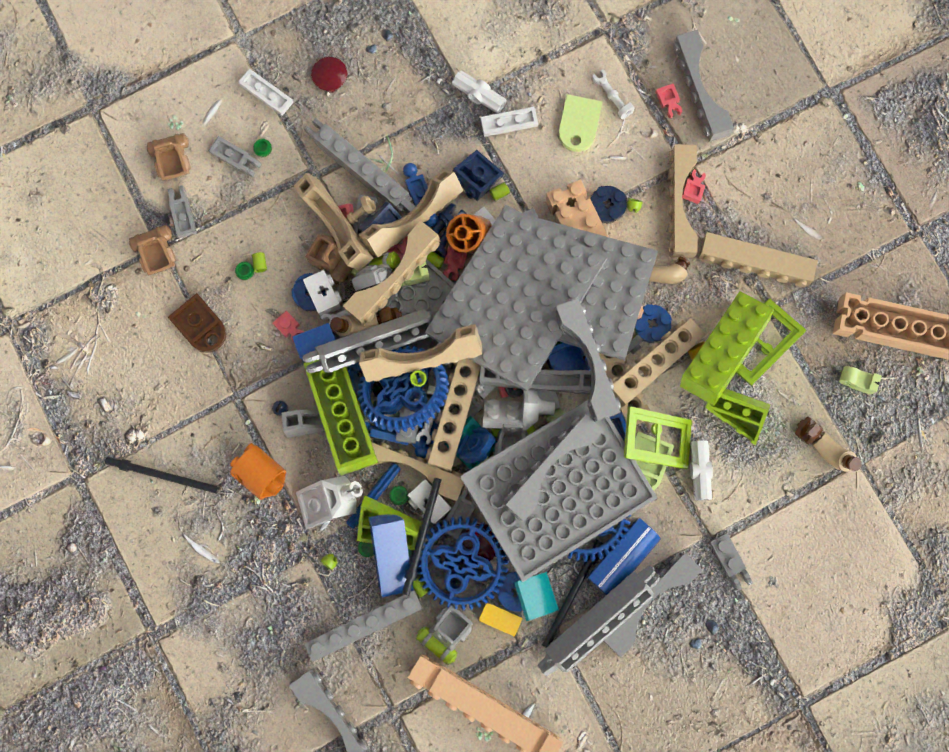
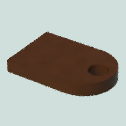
M198 293L168 316L169 320L187 341L200 352L209 353L216 351L225 342L227 334L225 325ZM211 336H217L218 338L217 343L214 345L208 344V339Z

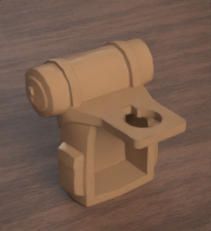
M185 133L174 134V136L159 140L155 139L147 143V152L151 157L156 158L154 166L158 177L162 181L190 174L191 166L187 155H184V149L189 147V139Z
M167 225L158 226L153 230L136 234L134 237L129 238V246L134 252H139L141 257L139 262L144 273H147L148 276L175 266L176 257L172 248H169L167 243L168 240L172 239V232Z
M318 234L306 255V259L319 270L325 269L331 273L334 284L343 285L352 267L347 266L338 253V247L334 238L325 234Z

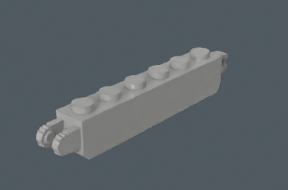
M315 118L312 122L319 131L315 133L309 127L305 129V132L314 139L315 144L382 201L390 203L397 212L405 210L407 213H410L416 207L411 203L412 198L409 192L326 123L323 125Z
M425 309L317 346L315 351L303 355V361L306 363L319 360L306 366V371L308 373L320 370L332 372L359 362L361 352L376 348L390 351L427 338L429 336L425 334V331L438 311L432 313V311L427 312Z
M647 566L638 574L634 571L601 601L597 602L585 615L581 616L570 628L566 629L561 636L544 650L547 655L538 664L541 672L548 676L557 669H560L562 672L570 671L649 602L654 594L651 589L660 581V575L655 572V569Z

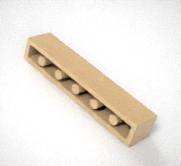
M709 232L703 237L698 259H702L703 262L708 264L718 263L724 268L730 269L733 267L740 269L743 273H757L760 277L776 278L777 281L783 283L792 282L798 287H806L813 283L818 260Z

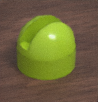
M628 198V211L632 212L634 209V213L640 211L643 201Z
M422 370L413 371L410 376L411 383L417 387L424 385L426 374ZM415 373H419L422 382L418 383Z
M329 553L320 562L332 571L336 567L338 560L337 557H334V554Z

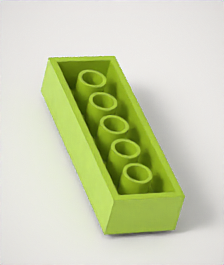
M739 291L682 375L680 387L715 405L769 323L774 308Z
M319 360L311 361V362H309V363H308V362H307V363H306V362L303 363V364H304V367H305V370H306V366H308V365H310V364H312V363H314V362H317V361H319ZM347 366L332 372L320 370L308 373L306 371L340 475L342 476L379 463Z

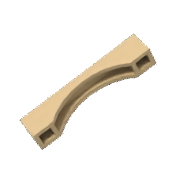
M674 144L672 151H669L668 161L671 162V168H669L668 179L671 180V186H669L668 196L671 197V204H669L668 214L671 215V222H669L668 226L671 240H669L668 249L672 251V257L694 258L697 254V233L692 229L686 218L682 194L685 180L697 163V145Z
M444 169L430 180L424 197L408 215L392 223L372 224L359 234L360 239L370 254L376 257L383 256L387 253L388 249L399 244L402 238L408 235L420 221L423 223L428 221L434 213L442 210L451 200L456 199L464 190L455 172Z
M305 173L294 185L295 189L328 227L336 241L338 253L346 265L360 271L373 259L372 255L321 181Z
M420 221L408 234L405 254L395 271L378 285L355 292L343 305L347 313L363 326L366 323H370L374 319L375 313L385 307L390 296L396 294L400 290L401 284L412 277L418 265L421 266L426 261L428 254L438 248L440 244L438 234Z
M476 324L457 328L444 342L422 352L398 353L382 348L361 352L359 364L367 382L380 381L383 378L397 377L407 372L428 367L434 368L440 364L455 363L465 358H475L478 355H482V343Z
M381 442L380 445L372 443L379 462L376 464L395 463L408 466L420 472L432 484L434 478H439L442 481L438 494L455 502L458 500L464 487V483L460 478L463 474L456 471L449 473L444 471L445 469L426 464L427 460L416 457V459L408 457L409 453L398 450V452L390 450L391 446Z

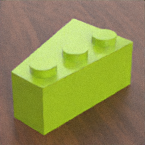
M725 388L716 404L712 405L707 402L706 409L723 422L728 423L736 429L735 431L744 435L756 446L771 404Z
M365 495L360 509L357 541L372 543L369 517L387 514L397 515L404 519L407 547L414 550L421 521Z

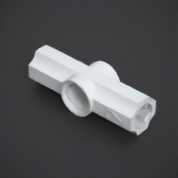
M463 71L458 72L454 77L452 85L466 93L471 101L478 105L483 104L497 114L501 112L506 99L491 90V87L486 82L480 79L477 81Z
M691 441L692 462L690 463V476L693 480L694 500H711L713 468L712 463L709 461L708 441Z

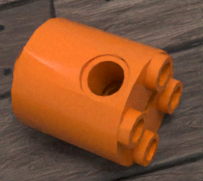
M471 214L457 215L447 226L446 237L448 243L459 252L475 253L492 227V224L482 216Z
M250 443L245 448L241 457H235L230 463V466H232L230 470L231 476L259 500L277 495L284 486L286 470L253 443Z

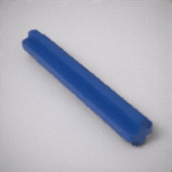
M392 463L367 496L377 501L400 472L401 468L397 464ZM362 502L356 508V513L352 514L346 521V524L353 529L359 524Z

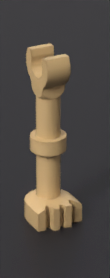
M364 195L360 198L362 207L354 213L350 212L347 215L346 219L350 224H355L358 218L365 213L372 214L376 211L375 203L370 197Z

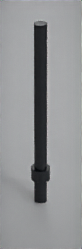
M106 457L105 464L118 467L119 470L125 472L133 471L215 494L219 491V486L133 464L130 460H118L111 457Z
M434 478L410 566L404 576L406 580L402 591L403 595L410 596L413 581H416L418 563L442 481L439 478Z
M596 539L592 548L603 545V542ZM595 554V561H591L590 556H587V561L584 562L542 643V646L545 648L553 642L592 564L596 563L598 559L596 557L597 554Z

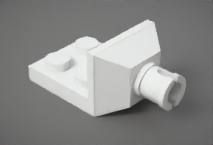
M532 389L524 390L523 402H507L495 399L485 400L483 427L503 429V424L523 425V430H527L538 421L539 415L554 416L555 400L539 399V393Z
M346 476L321 480L296 491L306 529L316 527L338 517L355 514L356 498L360 497L363 492L362 489L356 491V489L362 487L360 483L356 481L351 483Z

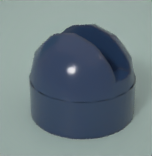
M276 401L272 406V411L277 416H282L281 413L288 412V405L284 401ZM280 403H282V406L280 407L279 411L276 412L278 406L280 405Z

